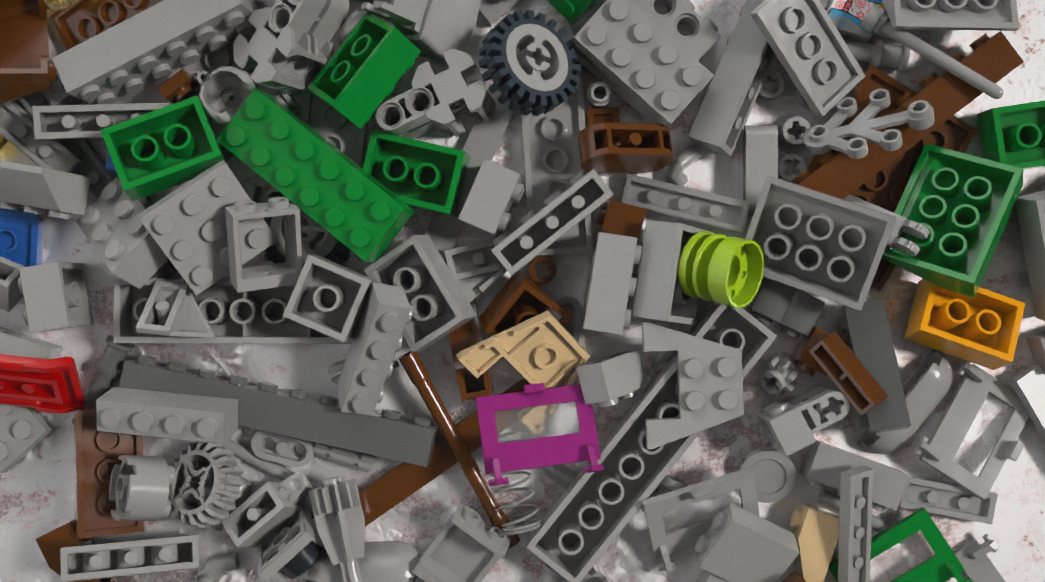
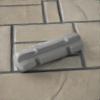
M315 443L314 455L322 458L328 456L331 461L352 468L357 466L358 470L370 472L375 461V457L370 454H359L356 451Z

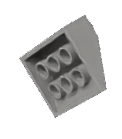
M882 0L893 29L1017 31L1019 29L1016 0Z
M767 175L745 239L754 240L760 245L764 258L763 277L861 311L897 217Z

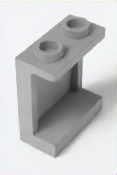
M459 504L424 551L412 573L425 582H482L499 558L505 556L511 540L507 538V535L503 534V530L495 526L492 527L482 520L475 510Z

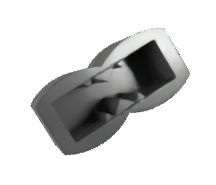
M763 277L759 290L751 301L748 310L754 312L753 317L759 322L770 326L773 321L783 326L781 329L782 333L798 340L800 335L809 337L825 302L792 286Z

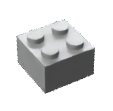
M484 159L458 219L464 224L497 238L511 225L513 217L510 211L513 204L519 205L526 188L522 184L521 175Z
M308 254L283 317L339 341L347 342L352 339L371 283L376 282V280L321 256Z
M53 262L19 268L18 287L21 294L24 295L26 307L23 317L30 333L57 331L94 324L83 263Z

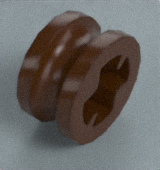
M538 256L530 263L529 275L536 283H549L556 276V264L550 257ZM541 261L549 263L548 269L552 272L548 278L546 275H544V279L536 277L537 271L534 269V266L537 262L540 265L542 264Z

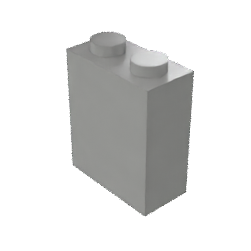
M731 502L726 505L723 511H719L715 515L712 526L705 535L702 534L698 538L695 545L698 566L729 582H777L800 553L794 533Z

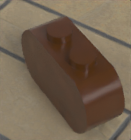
M599 123L581 130L577 135L581 168L586 172L594 169L596 172L649 173L661 170L671 165L674 161L670 130L664 124Z

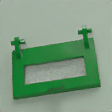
M924 507L871 538L870 582H946L953 577L957 582H973L970 577L964 580L960 573L965 571L964 567ZM837 558L830 562L828 569L838 582Z

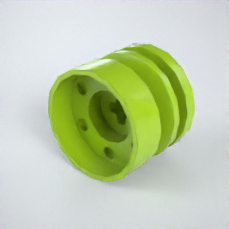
M708 231L697 232L685 245L680 258L678 271L680 286L683 292L692 298L715 301L718 304L734 308L745 307L757 294L763 278V252L760 245L754 240L726 237L724 234H714Z

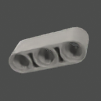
M777 125L744 126L743 200L751 202L748 216H753L767 175L778 178Z

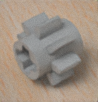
M776 355L771 361L767 359L759 367L763 374L758 377V380H760L763 389L770 394H777L781 397L785 392L791 393L798 386L794 379L799 375V372H797L792 361L788 359H780Z

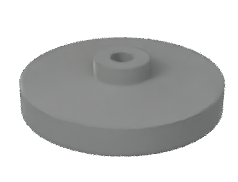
M774 448L754 450L740 464L739 470L751 467L754 471L758 502L773 503L787 497L795 487L797 474L792 460L789 456L782 454Z

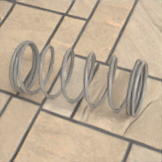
M516 431L498 435V442L523 440L521 439L522 433ZM527 471L502 473V475L528 474V477L509 486L497 489L494 493L519 490L532 491V493L521 500L498 507V510L517 507L536 508L533 513L523 518L502 524L503 534L515 535L541 527L543 523L540 518H530L538 512L539 507L533 504H519L531 498L535 494V490L527 487L513 488L527 481L531 477V473Z

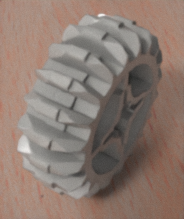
M201 441L189 444L186 450H180V458L173 459L175 480L173 485H169L168 498L171 501V510L174 512L173 518L178 519L182 524L196 528L219 525L221 520L229 519V511L237 509L235 499L242 497L238 493L239 487L245 484L240 480L244 470L238 467L241 459L234 456L235 451L220 443Z

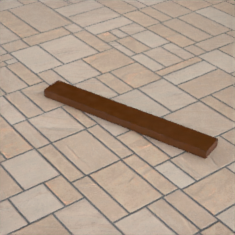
M522 378L501 394L523 392L524 385H529L530 383L525 378ZM523 408L494 412L497 435L519 420L517 414ZM476 410L456 424L471 453L482 446ZM443 435L435 439L431 462L427 467L401 462L359 492L365 518V527L458 463Z

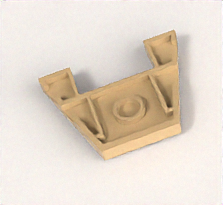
M548 310L456 354L458 360L477 379L501 357H504L530 384L543 383L544 389L572 385L578 377L576 367L586 364L590 358L587 351ZM552 404L523 408L517 416L538 437L544 430L543 424L550 414L553 415L559 405Z

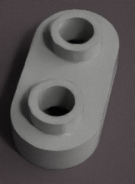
M262 430L256 432L251 441L253 453L263 460L298 468L307 465L314 458L315 445L311 441ZM267 437H271L274 440L273 448L266 446L265 439ZM296 445L304 447V455H298L295 452Z

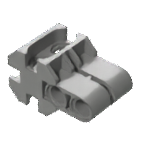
M276 0L272 8L265 7L254 10L248 21L257 30L250 41L241 34L237 36L233 43L234 62L240 68L254 69L250 78L256 84L296 96L312 94L313 92L307 88L313 81L310 74L317 63L323 68L333 55V44L330 43V40L348 14L349 0Z
M451 49L443 53L449 69L435 75L428 61L417 66L411 83L413 88L381 104L376 111V120L380 127L389 134L415 139L437 127L439 131L457 137L466 132L460 120L461 117L474 112L481 125L490 121L496 103L492 94L486 88L482 73L472 56L468 53Z

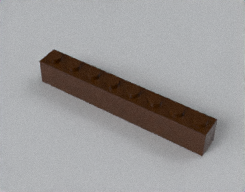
M1001 31L990 37L984 33L969 44L972 49L964 56L960 52L952 57L993 83H997L1024 62ZM946 70L939 75L933 72L918 83L921 87L920 90L913 95L910 91L906 92L893 102L896 107L888 114L883 110L874 117L878 118L906 111L912 102L925 100L934 109L935 122L931 127L925 130H913L905 123L876 130L879 132L889 129L899 130L902 136V146L895 151H886L882 146L867 142L868 154L861 159H852L848 154L839 151L835 153L832 149L817 160L820 166L812 172L805 169L795 176L792 182L844 199L983 92ZM847 137L844 140L849 141L850 139L855 137Z

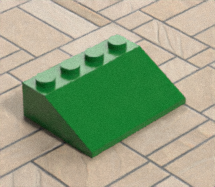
M926 143L894 213L925 226L930 233L926 239H920L905 232L901 233L900 237L915 243L920 248L916 256L907 255L893 248L892 250L885 248L882 258L943 289L975 298L1023 187L1024 169Z

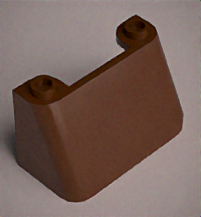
M0 0V105L50 89V82H57L56 67L53 62H49L47 10H53V0Z

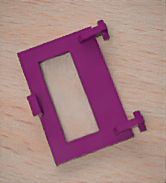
M543 383L524 385L523 392L475 398L486 475L494 474V479L488 480L489 487L509 484L508 477L502 478V473L585 461H589V466L583 467L584 473L604 471L603 464L598 465L597 460L601 459L593 406L592 404H585L580 384L544 389Z

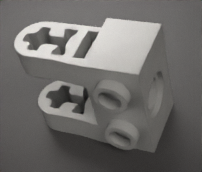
M814 386L781 402L779 399H775L764 404L761 407L763 411L757 413L756 416L772 447L782 454L789 456L815 443L814 433L843 419L849 412L850 403L841 392L822 386ZM839 400L840 403L836 406L837 412L834 413L833 409L835 408L836 401Z

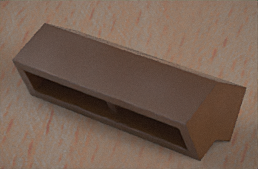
M835 331L809 350L810 354L861 416L888 398L886 392Z

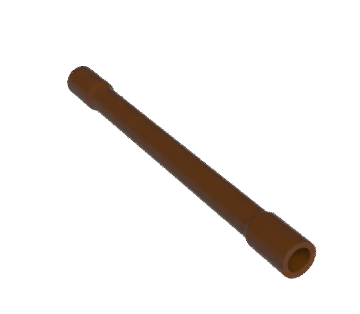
M410 351L399 358V361L409 379L420 393L489 517L491 526L502 530V524L511 521L504 514L503 510H498L500 505L432 384L422 360L417 352L413 353ZM518 534L507 535V538L511 540L509 548L520 542Z

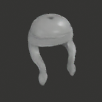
M221 66L211 73L200 71L197 74V80L202 85L200 87L199 100L205 113L212 121L217 124H228L231 122L255 88V82L250 78V73L233 66ZM206 76V80L202 81V77ZM230 96H234L233 101H230Z

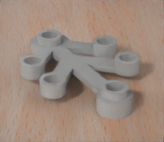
M876 89L869 95L870 104L849 125L841 126L847 118L853 117L858 112L856 99L845 97L837 103L838 111L824 125H816L805 133L803 137L804 144L814 154H825L834 149L848 154L852 159H861L868 154L867 142L882 146L886 151H895L903 144L901 132L897 129H889L884 132L876 130L905 123L913 130H925L935 122L934 109L927 101L917 100L912 102L906 111L874 118L891 103L888 90ZM851 136L855 137L850 139L849 141L843 139Z

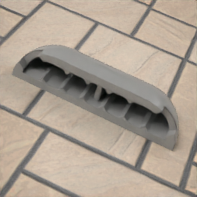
M932 349L903 385L911 426L907 429L868 434L867 430L857 442L860 447L874 454H890L901 449L910 440L951 387L953 379L952 367L941 351Z
M404 541L365 542V557L358 558L363 582H409V579H415L417 576L412 571L421 558L422 552L414 545ZM322 547L314 563L304 572V582H343L340 565H332L324 547Z

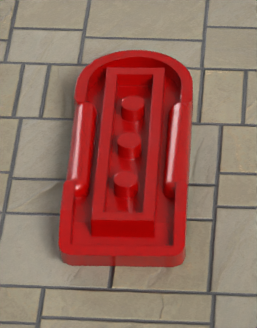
M0 354V404L35 408L39 412L56 414L74 412V409H84L85 395L74 359L72 357L40 359Z

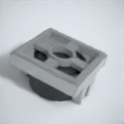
M301 504L302 509L258 546V576L265 582L270 578L275 582H285L287 577L294 579L300 576L314 563L322 547H324L317 533L311 510L305 504Z

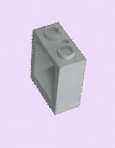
M273 197L268 199L266 203L257 204L254 201L243 200L236 202L235 206L225 207L230 282L236 291L240 293L296 285L302 271L300 209L286 197ZM283 216L286 262L242 268L239 220Z

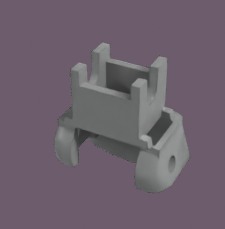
M374 0L373 4L368 2L362 3L360 9L393 23L394 27L421 51L420 56L428 59H445L443 53L451 49L464 50L477 22L481 0ZM412 25L411 30L403 26Z

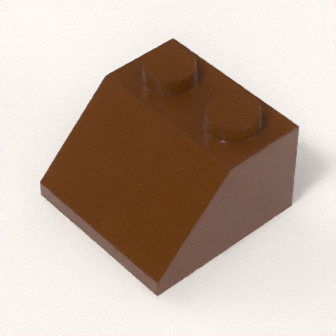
M518 271L506 282L480 315L479 320L484 331L494 336L547 310L563 327H565L573 315L540 285Z

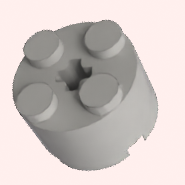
M120 455L118 459L122 461L121 465H114L109 485V501H116L117 509L111 510L113 519L116 521H157L161 517H168L171 510V501L168 498L169 485H173L175 480L174 466H168L165 458L162 456Z

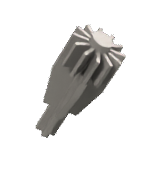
M338 476L322 480V487L308 491L317 533L332 565H340L343 582H363L358 558L365 557V518L356 479L341 482V478Z

